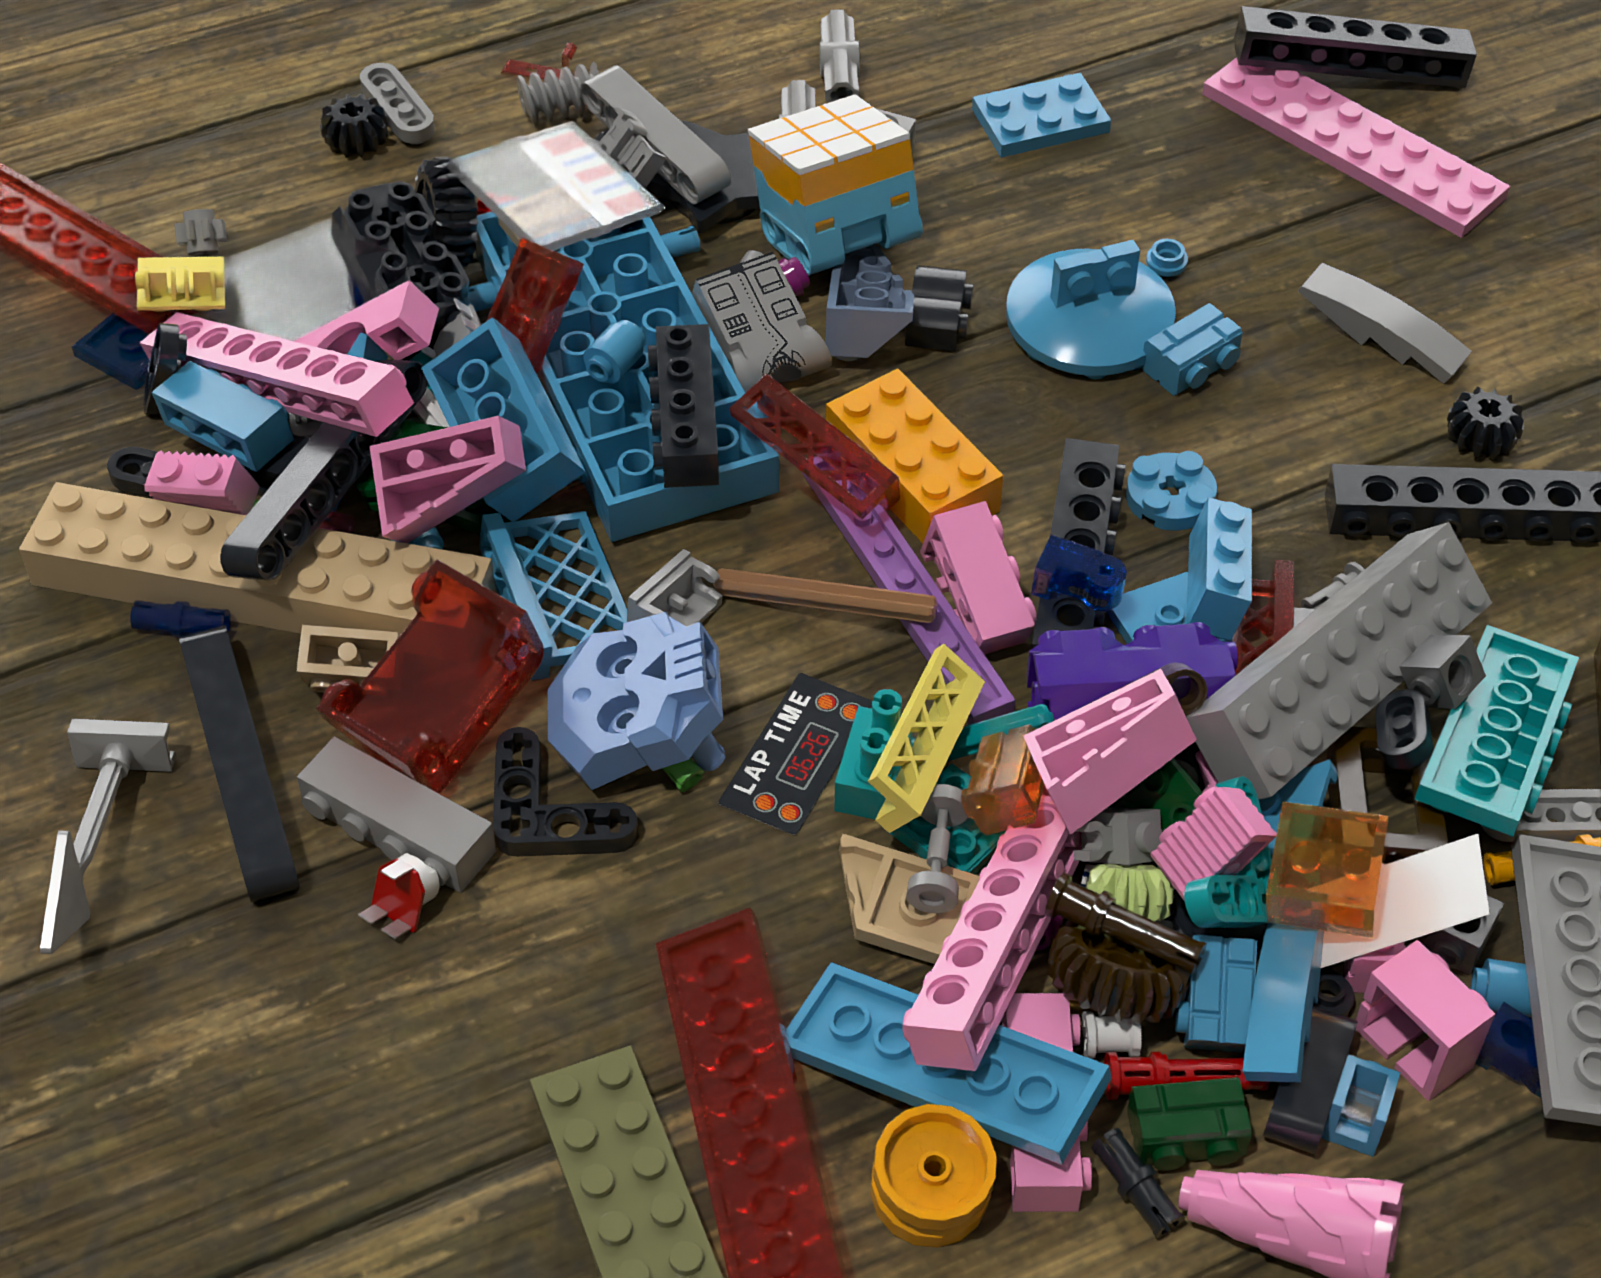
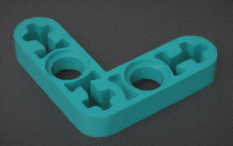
M1240 776L1216 784L1215 787L1240 788L1245 792L1246 797L1252 801V804L1258 808V812L1262 814L1256 790L1247 777ZM1268 845L1236 875H1212L1187 883L1184 892L1185 905L1191 920L1196 926L1201 928H1252L1278 921L1281 913V904Z

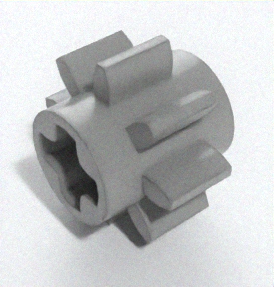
M196 209L183 212L184 223H174L176 243H179V246L187 245L188 255L215 254L219 252L218 242H227L226 224L223 222V219H215L214 210Z

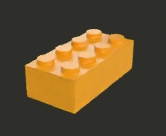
M898 368L826 403L825 440L834 450L843 448L867 485L922 544L934 515L986 501L992 516L1000 512L1003 474Z

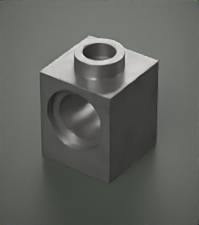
M1430 634L1399 666L1408 689L1420 692L1428 708L1456 709L1486 677L1471 635Z
M1487 895L1490 915L1430 933L1424 946L1431 953H1436L1442 957L1449 968H1455L1470 975L1494 931L1504 905L1503 902Z

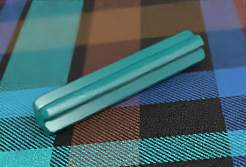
M1039 704L965 726L947 762L1025 740L1024 735L1051 723L1054 720V715L1052 712H1049L1046 705Z

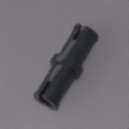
M1120 1128L1108 1131L1103 1136L1110 1145L1107 1142L1104 1144L1101 1139H1098L1092 1145V1151L1098 1155L1119 1184L1117 1192L1124 1201L1130 1200L1153 1231V1235L1156 1238L1166 1236L1172 1232L1167 1223H1173L1177 1228L1184 1221V1215L1178 1211L1156 1181L1159 1176L1152 1165H1144L1123 1136Z

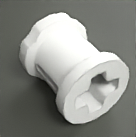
M1084 1011L1082 1013L1081 1036L1084 1057L1092 1059L1095 1058L1097 1053L1127 1052L1130 1057L1140 1056V1024H1136L1130 1019H1122L1118 1022L1113 1016H1094L1092 1011Z

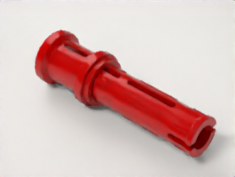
M1151 1051L1149 1057H1118L1116 1052H1106L1104 1057V1064L1109 1065L1112 1076L1105 1089L1107 1100H1117L1119 1095H1130L1131 1087L1238 1077L1240 1078L1242 1090L1266 1091L1269 1089L1270 1081H1247L1242 1072L1244 1058L1168 1059L1167 1055L1162 1054L1160 1051ZM1224 1073H1233V1074H1234V1075H1211V1076H1196V1075H1195V1074H1224ZM1170 1074H1178L1179 1076H1170ZM1125 1075H1142V1076H1125Z

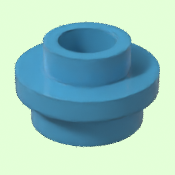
M1173 239L1156 241L1146 256L1147 266L1158 275L1164 277L1182 273L1188 263V256L1184 246Z

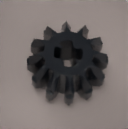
M363 93L357 97H350L346 94L344 99L333 98L330 106L322 108L321 135L325 143L330 146L332 153L342 152L345 158L351 154H359L362 157L363 152H377L378 145L386 143L388 119L387 114L384 113V108L378 104L377 98L366 99Z
M1478 386L1473 393L1462 392L1448 413V440L1457 442L1458 452L1467 450L1473 452L1475 459L1480 454H1485L1493 461L1499 453L1509 455L1515 444H1517L1518 439H1521L1524 430V419H1522L1523 407L1512 403V395H1498L1496 387L1491 392H1484Z

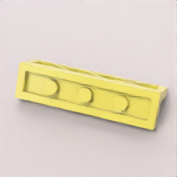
M945 644L934 650L868 780V783L886 798L875 821L889 833L921 816L985 683L977 673ZM942 667H945L956 679L945 685L941 672ZM935 700L928 713L925 701ZM919 732L911 747L908 734ZM893 766H902L895 781L888 777Z

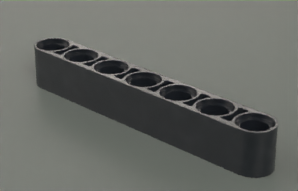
M416 360L375 361L393 365L401 371L406 379V388L414 404L377 437L323 423L224 542L220 553V562L223 571L228 576L267 581L275 580L280 576L372 461L370 446L387 442L424 396L428 381L422 371V363Z
M222 625L178 637L250 902L299 889L298 877L226 626Z

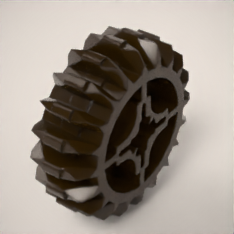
M1067 921L1064 927L1059 928L1056 938H1053L1049 951L1047 974L1053 979L1052 985L1058 990L1064 991V997L1068 1000L1080 1002L1082 1009H1093L1099 1013V1016L1104 1014L1113 1016L1118 1022L1122 1019H1130L1136 1024H1141L1145 1019L1151 1023H1156L1161 1018H1172L1180 1002L1185 1000L1190 975L1187 970L1105 933L1101 936L1095 935V937L1086 934L1085 927L1072 921Z

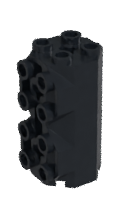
M397 181L392 184L385 183L356 190L348 198V205L344 212L341 206H339L332 213L331 238L366 303L410 280L439 308L430 345L428 346L434 350L433 347L440 331L447 324L453 322L457 315L461 313L457 309L454 298L466 306L471 304L468 299L469 278L457 256L449 253L444 244L436 241L434 237L436 219L423 195L414 192L412 185ZM419 350L401 360H410L412 357L417 355L422 350Z

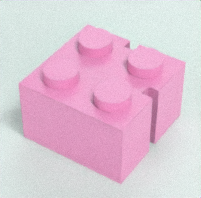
M1416 940L1371 972L1363 996L1365 1001L1361 1003L1356 1017L1358 1021L1356 1030L1386 1060L1424 1032L1430 1036L1429 1039L1396 1062L1394 1067L1429 1102L1474 1067L1495 1013L1489 1008L1488 1003L1481 994L1469 989L1450 971L1442 957L1436 953H1431L1423 944Z

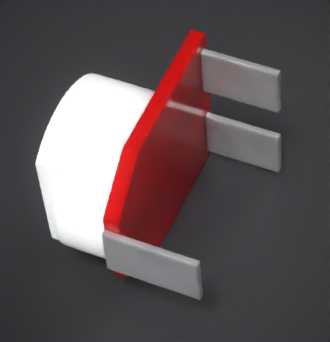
M408 853L383 864L378 870L371 907L359 913L358 916L370 924L384 916L389 917L393 922L382 928L381 931L394 939L407 931L416 932L422 905L434 899L439 891L437 871L426 865L419 858Z

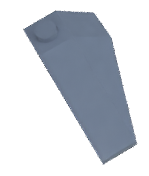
M871 245L845 254L844 263L833 267L826 308L825 343L831 356H835V358L842 361L868 358L913 320L914 294L911 290L903 289V279L900 275L892 274L891 263L878 245Z

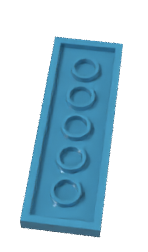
M834 963L829 964L778 1041L783 1055L915 1107L925 1104L952 1106L972 1116L990 1137L1061 1165L1112 1079L1109 1065L998 1025L976 1071L916 1065L909 1042L903 1035V1020L907 1010L912 1009L918 994Z

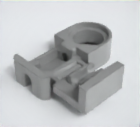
M617 107L615 111L618 116L609 131L600 141L593 139L586 150L597 160L602 159L603 166L616 178L622 169L627 167L630 171L627 175L633 183L647 187L667 157L654 151L643 136H647V129L636 115Z

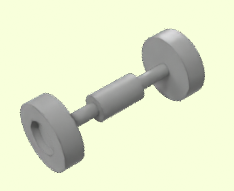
M935 785L921 814L923 819L937 825L930 833L927 864L931 867V871L918 872L910 877L906 898L913 907L928 913L948 912L955 908L958 902L959 885L957 881L951 876L941 873V868L947 865L951 836L946 828L962 824L969 815L970 798L963 790L955 786Z

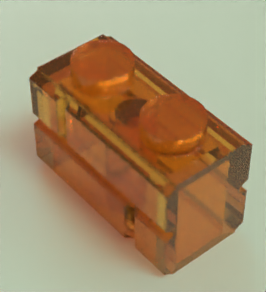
M1030 724L1010 729L1008 735L999 732L982 737L977 757L969 763L971 779L968 788L963 789L961 792V802L965 814L969 818H974L980 832H983L985 835L1005 831L1008 825L1017 828L1035 823L1044 781L1023 737L1036 730Z

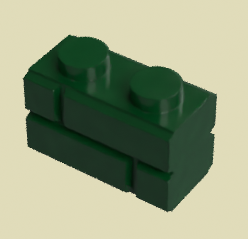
M1240 1078L1131 1087L1127 1114L1131 1134L1133 1135L1134 1149L1144 1165L1154 1164L1156 1169L1166 1171L1177 1169L1183 1166L1186 1161L1207 1159L1212 1165L1222 1166L1237 1161L1240 1156H1246L1251 1139V1125L1247 1108L1244 1105L1245 1099Z

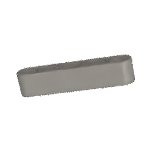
M618 65L610 67L580 85L581 96L586 106L609 129L618 116L615 111L617 107L636 115L647 129V136H643L654 151L667 157L657 173L690 203L696 205L731 184L730 172L722 158Z

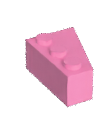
M500 416L370 446L382 536L402 543H409L526 471L520 426Z
M986 501L934 515L920 550L925 562L934 560L942 577L936 578L938 588L942 593L950 591L956 609H954L955 613L984 655L1026 643L1035 627L1037 619L1033 602L1029 597L1024 598L1019 586L1020 572L1017 562L1013 556H1007L1002 543L1004 533L1001 522L996 515H991Z
M1161 669L1023 736L1044 784L1070 835L1197 740L1173 689Z

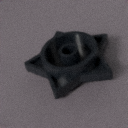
M685 120L681 122L725 162L730 172L731 184L696 205L687 201L658 173L655 174L647 187L636 184L639 190L671 200L675 209L690 219L698 233L705 232L715 224L740 220L752 213L756 208H760L749 134L722 135Z

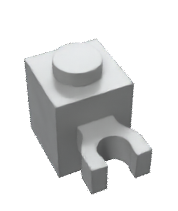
M1124 807L1104 809L1076 831L1081 832L1082 850H1074V860L1121 865L1154 861L1150 854L1161 844L1159 841V836L1162 833L1160 809Z

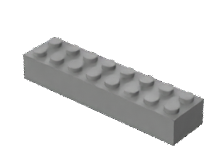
M1450 523L1407 534L1205 700L1199 709L1186 716L1197 739L1195 742L1218 783L1245 776L1253 784L1258 799L1272 797L1404 681L1399 666L1430 634L1457 635L1492 604Z

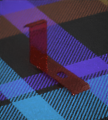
M567 42L562 53V68H569V59L572 60L577 50L573 43ZM509 59L506 61L501 74L508 72L530 77L532 72H527L526 69L533 68L537 70L536 73L544 80L545 72L552 70L559 80L561 69Z

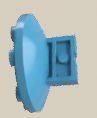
M1134 240L1105 246L1102 249L1060 251L1032 262L1017 275L1009 288L1006 320L1012 336L1031 359L1040 361L1058 370L1085 375L1087 378L1096 380L1106 375L1142 368L1146 359V354L1143 351L1144 342L1175 323V302L1171 291L1161 277L1152 269L1139 262L1140 249Z

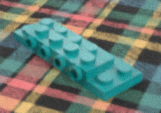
M1487 625L1476 649L1486 677L1456 709H1451L1414 799L1431 805L1439 811L1449 812L1476 822L1487 829L1497 830L1514 836L1523 811L1533 814L1542 791L1543 783L1572 707L1571 703L1563 700L1579 657Z

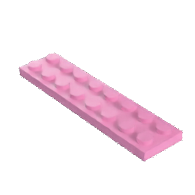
M1236 57L1204 82L1202 95L1460 238L1464 237L1507 199L1510 189L1508 184L1297 71L1238 65Z

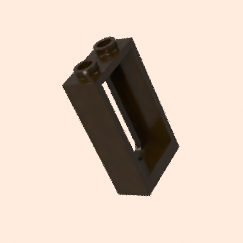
M1352 726L1328 747L1326 761L1330 760L1338 773L1336 783H1329L1328 785L1337 881L1349 877L1350 873L1365 872L1448 844L1443 811H1439L1431 805L1414 799L1433 754L1434 746L1429 757L1420 766L1408 770L1394 769L1385 763L1378 747L1377 728ZM1363 771L1410 775L1418 834L1381 833L1373 831L1369 827Z

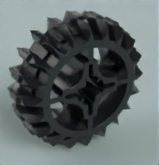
M434 157L430 160H424L417 170L414 192L423 195L436 219L434 230L436 241L444 244L449 253L455 254L462 267H467L474 258V253L477 249L476 240L478 239V207L475 201L476 192L473 190V179L469 176V170L461 159Z

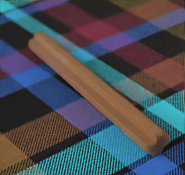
M724 568L717 570L720 579L714 583L717 592L729 597L926 623L933 622L937 613L936 597L926 594Z

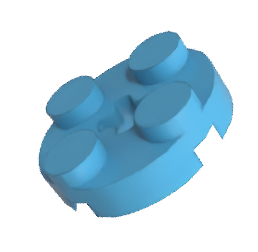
M1184 451L1180 454L1158 453L1150 456H1140L1135 459L1132 471L1128 476L1126 501L1130 510L1139 519H1142L1143 514L1147 518L1155 520L1154 527L1169 531L1186 530L1194 527L1207 498L1216 499L1217 484L1212 472L1203 465L1202 457L1195 452ZM1171 487L1179 490L1178 495H1171L1168 490L1162 489Z

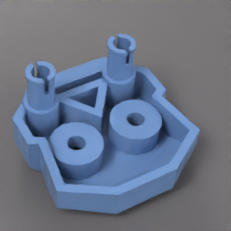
M666 612L623 623V630L593 633L576 647L548 688V741L562 760L591 790L646 765L654 771L689 760L692 756L697 766L701 767L703 771H712L718 768L725 759V750L711 733L723 721L719 647L700 621L686 627L668 616Z

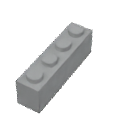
M335 736L297 776L302 795V804L311 815L318 819L328 818L340 825L353 839L357 841H364L365 839L381 848L382 852L391 860L405 853L419 858L426 865L437 871L439 886L445 884L461 893L496 852L491 822Z

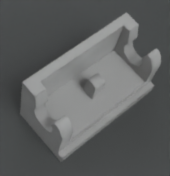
M683 549L628 597L627 622L666 612L668 616L686 627L699 621L702 623L722 605L723 595L715 589L707 587L702 582L701 577L705 578L708 582L715 583L720 579V575L712 567L691 557V552Z

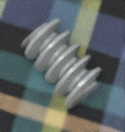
M591 63L590 73H588L583 64L577 65L574 76L569 68L563 67L560 70L559 80L552 70H547L544 83L536 72L530 74L528 85L524 78L518 75L517 88L524 114H528L533 124L538 123L540 111L544 112L548 121H553L554 109L557 108L564 119L568 118L569 108L573 105L579 116L583 115L585 102L581 96L580 85L599 74L596 63Z

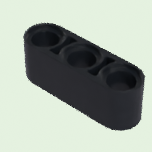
M1313 1006L1310 1041L1304 1043L1301 1082H1280L1263 1136L1316 1154L1355 1033L1357 1020Z

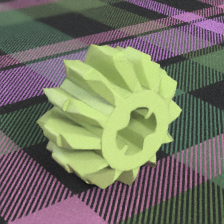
M1105 863L1097 864L1090 868L1089 881H1087L1088 889L1099 894L1103 891L1112 893L1113 897L1116 898L1117 905L1153 921H1162L1170 916L1174 888L1159 867L1154 865Z

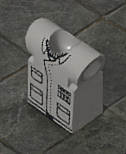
M773 252L695 280L692 295L748 398L766 392L775 383L799 380L832 366V357L826 343L812 327L806 324V316Z

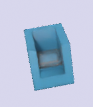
M1348 1054L1321 1139L1374 1157L1401 1072L1383 1067L1377 1062L1363 1060Z

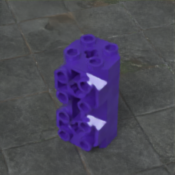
M1202 622L1162 626L1144 625L1134 632V640L1127 645H1123L1115 640L1114 632L1105 627L1089 630H1049L1039 636L1038 646L1029 651L1027 688H1031V701H1028V708L1039 704L1046 705L1049 712L1053 713V721L1166 664L1174 662L1184 663L1201 674L1208 688L1207 700L1236 676L1235 670L1238 663L1237 647L1235 642H1222L1211 635L1209 626ZM1189 676L1178 677L1172 682L1171 688L1177 699L1184 698L1191 689Z

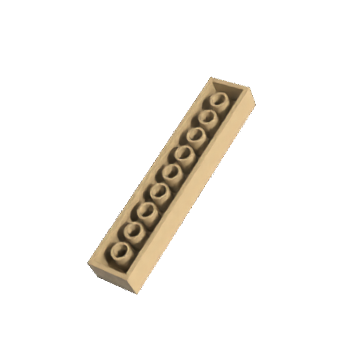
M55 482L19 548L29 579L34 586L301 634L302 625L398 632L405 645L404 653L469 664L497 594L491 558L321 528L316 529L275 580L233 578L223 571L220 553L226 539L246 515Z

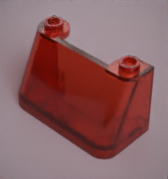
M436 559L426 572L421 573L412 585V603L417 612L414 619L361 685L351 679H343L338 683H333L324 692L321 703L316 709L326 722L375 759L440 794L535 674L543 659L544 646L526 610Z

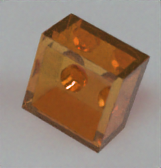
M1282 801L1266 891L1267 922L1373 938L1388 845L1389 816Z

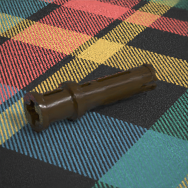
M1062 873L1058 878L1045 909L1046 916L1055 918L1059 915L1085 927L1086 934L1095 937V935L1101 936L1105 933L1187 970L1192 975L1199 967L1202 960L1200 954L1205 953L1207 943L1203 941H1197L1117 905L1116 898L1113 897L1112 893L1103 891L1099 894L1074 883L1072 876L1067 873Z

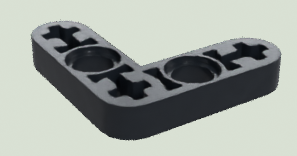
M514 727L504 731L498 737L495 755L493 829L496 845L502 853L515 857L605 854L624 852L633 847L638 838V822L636 813L630 806L617 802L541 805L542 757L538 736L528 728ZM517 747L525 748L522 752L523 766L514 765L513 754ZM517 783L525 784L531 788V791L526 796L517 799L510 798L504 793L509 786ZM512 815H521L522 829L520 836L510 835L513 831ZM562 822H573L580 827L578 832L570 837H559L553 833L555 826ZM588 823H594V834L589 835ZM611 823H621L620 832H610Z

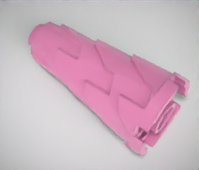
M1197 1170L1194 1178L1184 1177L1178 1207L1187 1211V1219L1189 1221L1221 1231L1234 1240L1260 1248L1262 1252L1319 1272L1328 1278H1390V1274L1386 1273L1387 1263L1393 1262L1402 1211L1404 1183L1387 1179L1334 1178L1293 1173L1274 1175L1238 1172V1174Z

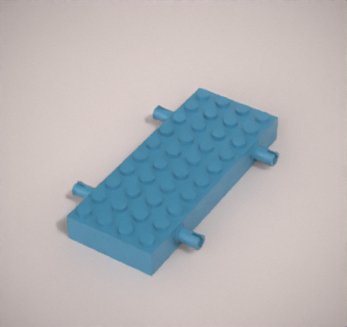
M628 176L617 178L641 201ZM642 203L647 215L646 217L602 231L597 226L599 221L592 216L588 223L571 230L568 229L561 234L519 250L500 227L498 214L521 204L477 215L479 223L477 224L478 239L476 240L477 249L475 255L488 282L469 287L468 299L476 312L495 306L499 310L501 309L513 335L520 340L586 471L575 480H579L580 483L584 484L611 542L780 492L779 454L763 426L784 419H792L793 409L791 401L787 397V393L782 391L779 394L750 402L710 327L719 485L664 488L663 469L654 470L653 442H662L661 436H652L651 409H660V403L651 404L649 377H657L658 372H649L648 345H657V326L708 324L673 260L674 257L700 252V240L694 226L660 235ZM621 320L633 322L643 331L646 338L643 355L617 383L609 384L595 380L586 369L583 358L584 352L610 324L618 323Z

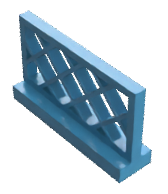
M586 511L507 523L503 522L500 513L482 515L479 548L483 557L492 559L496 592L530 681L549 678L550 667L565 664L577 646L557 649L554 638L559 632L580 640L579 645L591 634L598 633L604 624L616 630H623V623L627 622V608ZM578 528L582 537L577 543H574L557 534L561 530ZM530 536L538 540L539 543L531 550L515 543L514 537ZM548 545L568 554L562 563L542 555ZM576 558L594 565L595 570L590 576L570 568ZM533 565L553 573L546 583L528 575L527 572ZM561 578L581 586L575 596L555 588ZM592 591L608 598L609 603L604 609H601L584 601V598ZM548 598L566 606L560 616H556L543 610L540 605ZM575 611L595 620L589 630L568 621Z

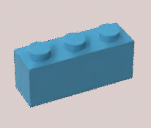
M192 361L186 363L152 391L165 425L223 455L226 454L228 458L234 455L242 465L256 472L294 440L288 423L289 415L278 401L274 399L268 400L254 393L246 385H238L222 377L216 370L206 369Z
M1208 497L1189 535L1187 624L1202 622L1209 626L1211 635L1232 640L1252 602V509L1242 507L1234 502H1224Z

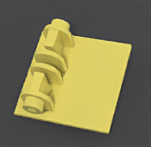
M224 257L138 258V272H135L137 311H210L212 309H225Z

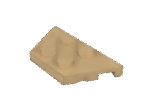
M842 834L839 853L855 939L935 964L942 952L944 940L954 930L961 916L962 907L971 898L979 883L980 876L949 866L941 868V873L951 876L959 885L957 905L952 910L944 913L924 912L913 907L908 902L906 894L908 881L912 875L922 871H931V867L927 864L926 859Z

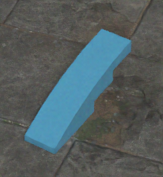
M1281 905L1278 921L1267 924L1255 978L1242 1071L1247 1081L1301 1082L1304 1043L1310 1041L1313 1003H1318L1326 915L1324 905Z

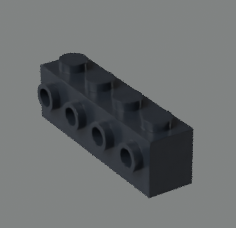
M709 324L657 326V345H648L649 372H658L657 377H649L651 404L660 403V409H651L652 436H661L662 442H653L654 470L663 469L664 488L719 485Z

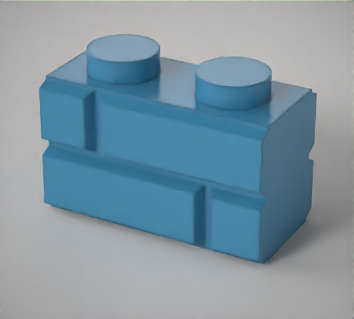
M1206 304L1144 342L1143 351L1146 354V359L1142 369L1153 380H1159L1160 385L1173 396L1188 387L1192 389L1198 388L1205 382L1208 375L1219 368L1229 369L1236 363L1240 356L1243 332L1240 326L1228 317L1224 318L1223 313L1212 304Z
M1194 935L1193 939L1200 942L1203 941L1207 943L1205 953L1200 954L1202 960L1193 975H1189L1186 1001H1181L1176 1010L1175 1032L1185 1033L1184 1047L1187 1049L1245 1053L1248 1022L1256 978L1257 941L1254 939Z

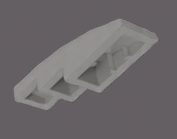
M1324 263L1320 264L1298 290L1361 346L1369 338H1372L1402 365L1412 357L1443 384L1456 372L1472 352L1437 323L1405 302L1358 277Z

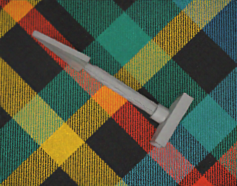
M72 719L67 734L75 767L99 768L100 774L74 843L70 831H58L40 946L41 954H53L90 918V908L83 885V876L86 868L92 862L121 779L127 776L129 770L172 772L176 756L175 751H169L168 749L169 723Z

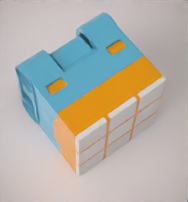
M854 94L748 129L761 209L760 221L767 241L788 260L796 257L805 268L808 276L843 264L845 254L876 243L887 249L922 236L923 226L918 208L910 133Z

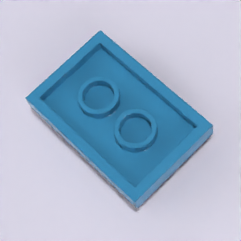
M1081 73L974 96L972 99V110L1000 158L1110 132L1111 119Z

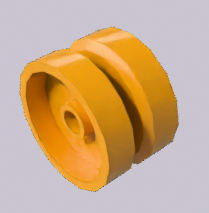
M925 1104L902 1112L887 1124L876 1144L870 1196L877 1217L893 1235L916 1246L939 1248L961 1241L978 1227L988 1208L991 1191L994 1186L997 1156L989 1134L972 1116L952 1106Z

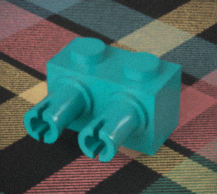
M889 689L878 691L874 695L872 709L858 706L835 780L834 811L876 819L886 798L870 785L868 780L901 717L902 698L896 691ZM909 733L908 737L912 747L916 738L914 733ZM893 766L888 777L895 781L902 766Z

